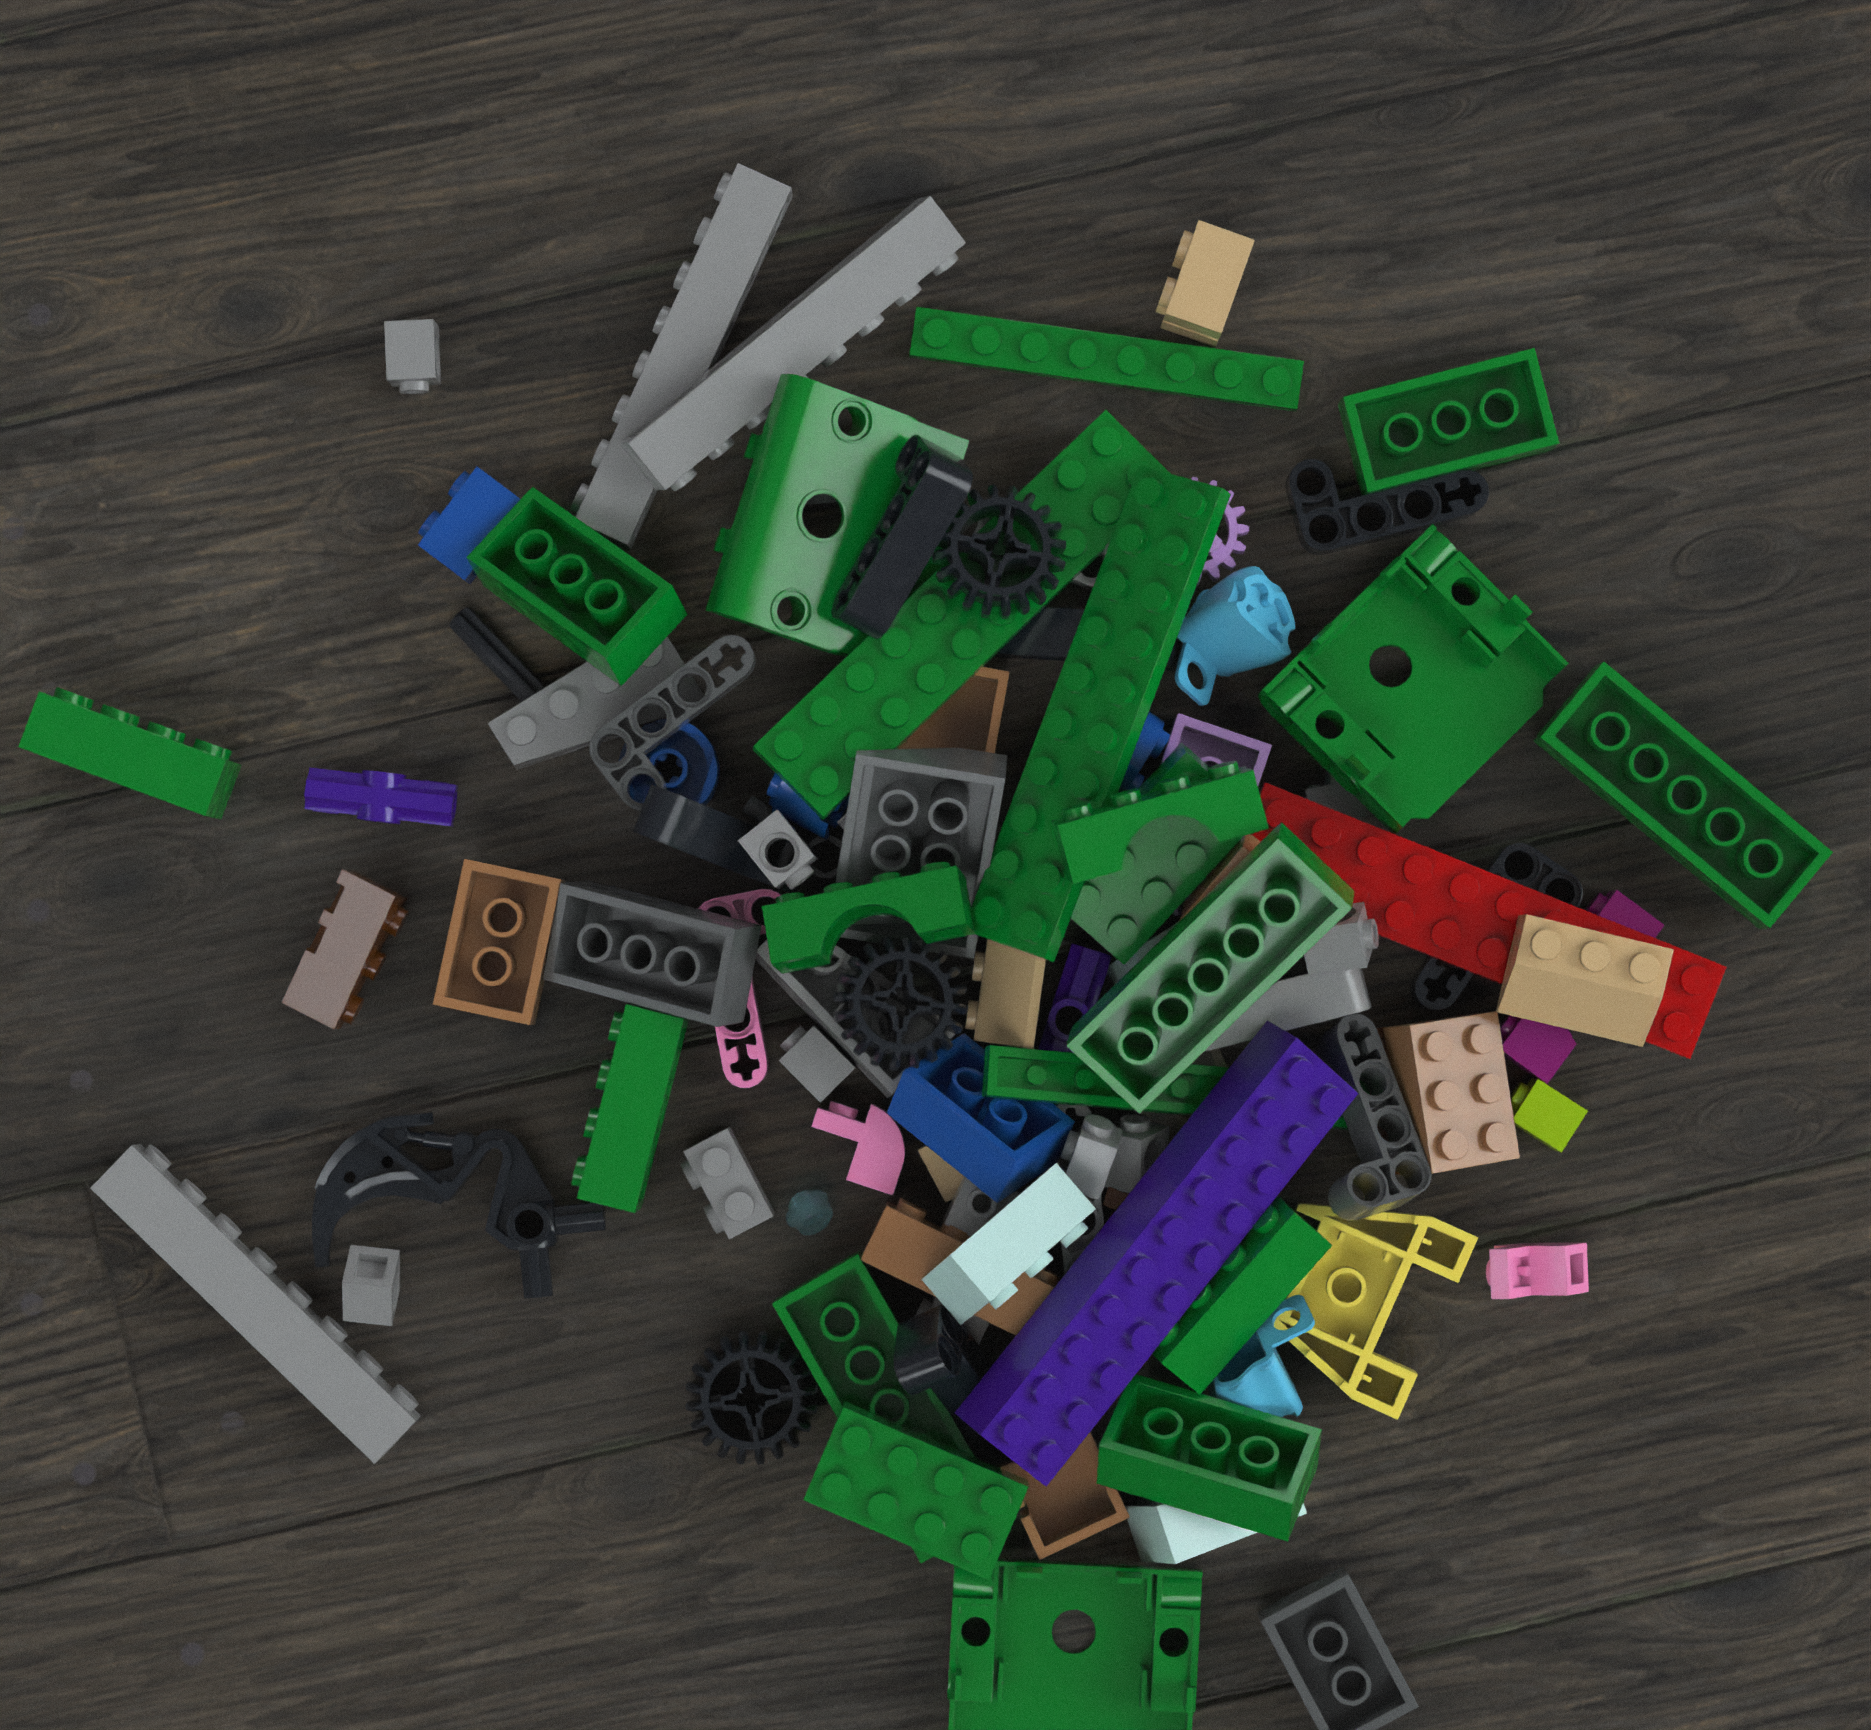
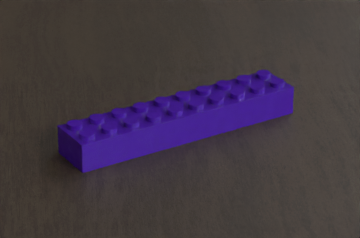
M1267 1020L956 1410L955 1414L1047 1487L1355 1099L1358 1092L1297 1037Z

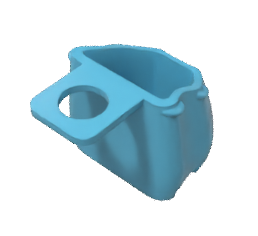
M1247 566L1222 579L1211 589L1203 590L1198 595L1188 615L1184 617L1177 636L1183 645L1175 671V682L1182 691L1200 706L1209 703L1216 674L1229 677L1236 673L1274 664L1291 654L1288 637L1290 632L1295 630L1292 609L1282 589L1277 584L1271 582L1259 567ZM1190 662L1196 664L1202 673L1203 686L1201 689L1195 688L1188 678L1187 668Z
M1294 1295L1284 1300L1208 1385L1209 1396L1279 1417L1285 1415L1298 1417L1303 1409L1301 1399L1275 1347L1314 1327V1317L1302 1295ZM1295 1310L1300 1313V1319L1293 1327L1287 1330L1274 1328L1276 1318L1283 1312Z

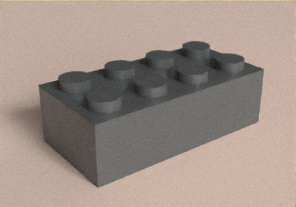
M590 880L560 883L543 980L716 1027L744 1022L762 925Z

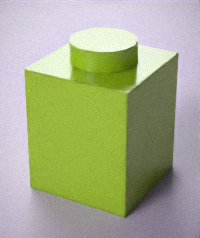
M1531 1078L1527 1085L1519 1082L1510 1095L1515 1126L1552 1150L1561 1153L1588 1112L1577 1103L1536 1078Z

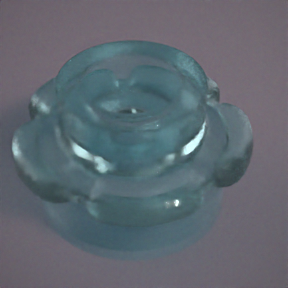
M804 1190L797 1193L788 1205L789 1211L786 1213L787 1224L790 1227L795 1226L801 1234L807 1236L814 1235L823 1230L833 1216L832 1208L827 1201V1194L821 1190Z

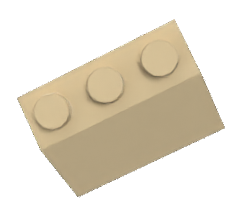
M1528 914L1518 915L1496 1012L1643 1047L1663 998L1674 949Z
M988 939L985 952H975L972 980L980 981L981 987L979 1001L969 1000L965 1029L974 1030V1041L1034 1049L1045 959Z

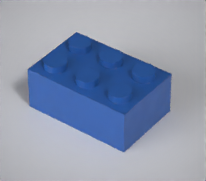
M964 1033L951 1041L953 1046L950 1050L946 1051L941 1048L936 1050L938 1059L935 1062L930 1063L925 1057L920 1060L919 1068L910 1066L903 1071L887 1114L976 1185L982 1192L987 1194L996 1203H999L1058 1162L1069 1131L1072 1130L1075 1121L1052 1103L982 1097L985 1049Z

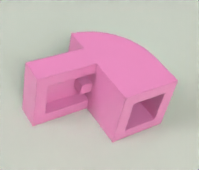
M830 1101L828 1109L818 1107L811 1127L858 1142L846 1180L893 1195L905 1156L904 1138L897 1122L884 1109L872 1103L865 1122L856 1119L859 1110L837 1102Z
M1587 1243L1496 1245L1494 1249H1489L1490 1259L1486 1265V1279L1491 1287V1299H1514L1531 1295L1569 1296L1589 1292Z

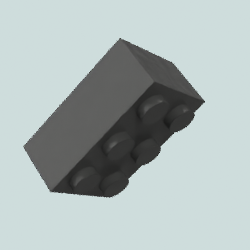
M1343 1566L1256 1612L1318 1730H1376L1419 1707L1354 1583Z

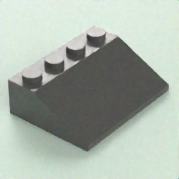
M964 748L857 750L835 883L849 882L853 884V887L872 883V878L879 874L898 872L903 877L921 873L920 868L924 865L948 862L950 867L957 865L966 876L969 900L972 907L985 870L991 864L1006 778L1008 755ZM874 915L863 918L851 925L841 935L842 938L881 944L883 938L890 937L893 945L900 947L901 939L904 936H910L912 940L911 949L916 950L924 941L910 923L891 915ZM968 935L930 943L929 952L940 953L944 951L947 955L974 959L978 936Z

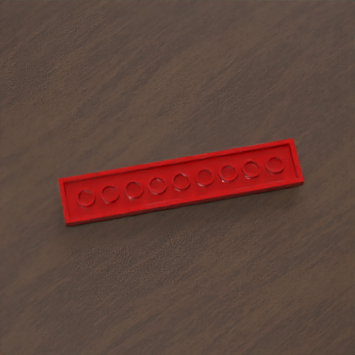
M1268 783L1263 784L1260 797L1269 829L1255 832L1251 835L1261 842L1282 822L1354 890L1353 903H1365L1368 919H1375L1378 935L1501 985L1505 975L1518 915L1528 914L1674 949L1663 998L1645 1042L1686 1059H1691L1727 968L1726 966Z

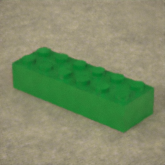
M1605 662L1594 666L1533 739L1538 746L1758 929L1771 928L1833 853Z
M1281 822L1072 1026L1066 1046L1140 1114L1353 908L1354 890Z
M860 1251L774 1299L773 1307L837 1418L846 1401L978 1458L963 1430L931 1388L916 1395H910L899 1382L893 1358L897 1327L901 1322L867 1263L860 1260L862 1256ZM912 1547L920 1563L933 1557Z

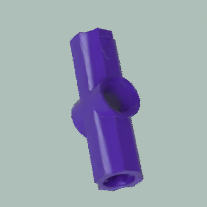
M309 767L305 785L304 809L330 814L357 815L356 819L382 823L400 824L401 821L453 827L457 808L458 785L447 782L406 779V775L362 770L361 774Z
M1071 943L1051 1008L1047 1013V1021L1037 1050L1074 1053L1066 1046L1069 1035L1060 1032L1056 1027V1014L1065 1006H1074L1079 1009L1083 1016L1098 1002L1112 956Z

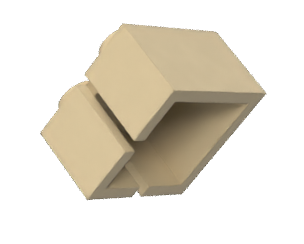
M1198 220L1194 233L1184 230L1172 267L1181 269L1178 279L1167 278L1156 309V313L1165 315L1160 328L1216 347L1255 240Z

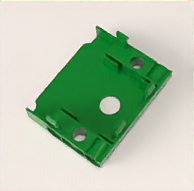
M781 374L762 434L756 435L751 433L743 457L753 460L732 528L726 529L721 527L713 551L723 554L705 611L830 654L847 657L869 635L833 618L831 614L832 605L844 580L902 483L895 472V465L903 446L911 436L916 434L959 456L963 460L969 440L918 422L917 419L818 381L795 374ZM843 409H847L852 417V427L846 434L841 431L838 425V417ZM818 494H827L834 498L839 504L842 513L841 523L837 531L825 538H817L810 534L804 527L802 520L803 508L806 502ZM937 546L935 551L943 548ZM930 558L906 600L942 565L933 564ZM786 597L791 602L792 614L785 623H782L778 618L777 608L780 601Z
M1434 524L1400 556H1397L1344 611L1325 626L1311 640V643L1258 694V698L1267 712L1346 791L1354 795L1393 834L1398 833L1410 819H1429L1543 706V688L1569 664L1528 623L1526 618L1533 611L1516 594L1509 600L1460 550H1456L1449 539L1436 530L1437 527ZM1458 586L1466 589L1471 595V605L1465 606L1456 602L1452 596V587ZM1392 646L1399 648L1406 654L1410 661L1411 670L1410 676L1405 683L1396 687H1387L1375 681L1369 668L1370 657L1375 650L1380 647ZM1324 718L1333 722L1337 730L1336 738L1328 739L1321 736L1316 730V719Z
M998 1558L991 1577L987 1580L954 1565L947 1700H949L948 1730H1192L1193 1713L1196 1709L1202 1569ZM1065 1611H1083L1091 1617L1095 1624L1094 1640L1088 1648L1081 1652L1071 1653L1062 1650L1057 1646L1052 1637L1053 1623ZM973 1617L984 1619L990 1626L989 1633L981 1640H969L961 1631L962 1625L966 1620ZM1169 1628H1179L1186 1633V1642L1177 1651L1165 1650L1159 1644L1160 1636Z

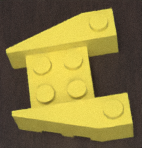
M1298 1202L1295 1210L1320 1221L1316 1230L1332 1246L1286 1297L1288 1299L1294 1295H1302L1315 1320V1325L1311 1330L1289 1340V1342L1352 1400L1398 1420L1418 1374L1409 1367L1373 1352L1412 1263L1459 1283L1478 1237L1430 1215L1386 1211L1359 1220L1348 1221L1336 1215L1330 1205ZM1295 1310L1283 1312L1276 1318L1274 1328L1287 1330L1293 1327L1299 1321L1300 1313Z

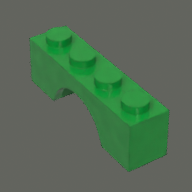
M1237 761L1225 762L1209 767L1208 777L1190 781L1188 775L1175 776L1160 781L1159 786L1161 790L1141 795L1140 789L1135 788L1111 795L1112 804L1092 809L1091 802H1085L1062 809L1063 818L1052 820L1051 823L1067 880L1072 884L1122 871L1125 852L1133 836L1148 822L1160 817L1179 815L1192 818L1200 823L1209 835L1218 842L1269 829L1254 770L1246 766L1239 768Z
M936 862L922 866L920 868L921 873L902 877L901 873L889 872L874 876L870 884L853 887L852 883L842 882L828 885L823 888L824 893L805 897L804 893L799 892L780 895L775 898L776 903L762 906L771 964L782 974L828 965L831 963L834 948L841 935L855 922L874 915H891L907 921L926 944L975 934L966 876L957 865L950 867L948 862Z

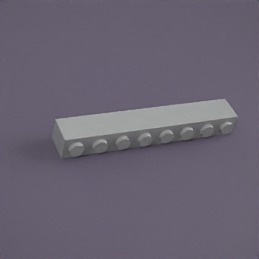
M739 163L733 175L725 172L718 184L714 199L720 203L712 219L705 216L697 230L693 243L698 245L699 249L692 264L684 261L673 284V288L679 290L671 308L664 305L653 327V333L659 335L651 352L642 351L632 374V377L638 379L632 395L629 397L623 394L612 417V421L618 424L610 441L602 439L591 463L592 466L598 469L590 486L582 483L571 506V510L577 512L576 518L604 538L628 549L632 548L658 490H655L619 443L717 363L793 198L792 187Z
M931 196L918 198L619 444L655 490H666L669 487L673 491L679 490L697 475L693 467L706 456L714 460L733 446L735 441L731 436L740 428L746 425L749 429H752L767 418L770 410L768 405L772 403L781 374H795L808 378L806 374L819 363L824 368L834 363L846 353L847 348L843 344L857 332L861 337H864L885 320L880 313L895 302L899 307L917 295L922 289L918 284L920 280L931 271L935 276H938L950 268L959 259L955 252L966 242Z
M141 1144L131 1145L90 1189L374 1464L378 1462L420 1419L421 1415L415 1410L419 1405L417 1400L399 1384L392 1388L379 1375L383 1368L369 1353L361 1350L357 1354L344 1341L348 1334L334 1319L327 1315L322 1320L309 1307L313 1301L299 1285L293 1281L286 1285L274 1274L273 1271L277 1268V1265L265 1252L258 1247L251 1251L238 1239L242 1231L230 1218L223 1213L216 1217L202 1204L207 1199L206 1196L196 1185L186 1178L182 1182L178 1181L167 1170L171 1162L161 1151L151 1144L146 1149Z

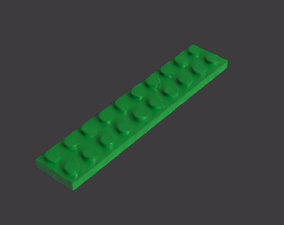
M1105 410L1015 497V500L1023 502L1028 493H1033L1036 496L1032 506L1034 511L1038 510L1041 506L1048 505L1051 508V512L1044 521V524L1059 521L1062 526L1061 531L1052 539L1066 541L1065 551L1055 555L1066 562L1063 572H1051L1057 577L1059 583L1055 590L1042 587L1047 596L1046 601L1042 605L1035 603L1027 596L1030 610L1025 615L1018 612L1015 604H1011L1009 619H1001L999 606H992L989 617L982 618L981 608L983 604L975 601L972 609L969 611L962 609V604L966 597L963 592L956 598L949 599L946 593L954 580L945 583L937 581V572L947 566L942 565L904 602L891 626L881 638L875 639L868 636L753 746V751L824 820L850 795L857 750L898 749L1109 546L1139 465L1166 473L1170 472ZM993 517L977 533L986 534L991 532L997 525L998 517ZM1013 521L1014 536L1020 542L1031 545L1030 550L1039 552L1030 532L1018 522ZM1004 532L1000 533L998 544H995L992 550L991 557L995 559L994 572H997L999 562L1005 555L1006 546L1002 545ZM958 552L966 571L974 579L984 584L985 572L983 567L978 562L967 559L966 553ZM1025 567L1024 571L1011 570L1006 572L1001 577L999 588L1020 584L1028 579L1036 569Z
M1139 465L993 849L990 867L985 870L971 907L975 934L973 935L1051 962L1055 961L1085 881L1072 884L1067 880L1051 821L1063 818L1061 810L1076 804L1091 802L1092 809L1112 804L1110 796L1119 792L1231 496L1225 489Z

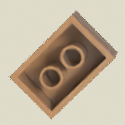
M464 859L433 1005L527 1025H535L545 982L543 976L560 883H566V881Z
M1496 1011L1469 1013L1383 1027L1387 1057L1426 1155L1431 1174L1520 1158L1499 1018Z

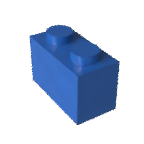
M477 466L471 474L464 471L456 479L448 492L452 500L442 513H439L437 510L433 511L418 532L423 537L418 546L468 584H471L477 575L466 557L520 500L519 497Z

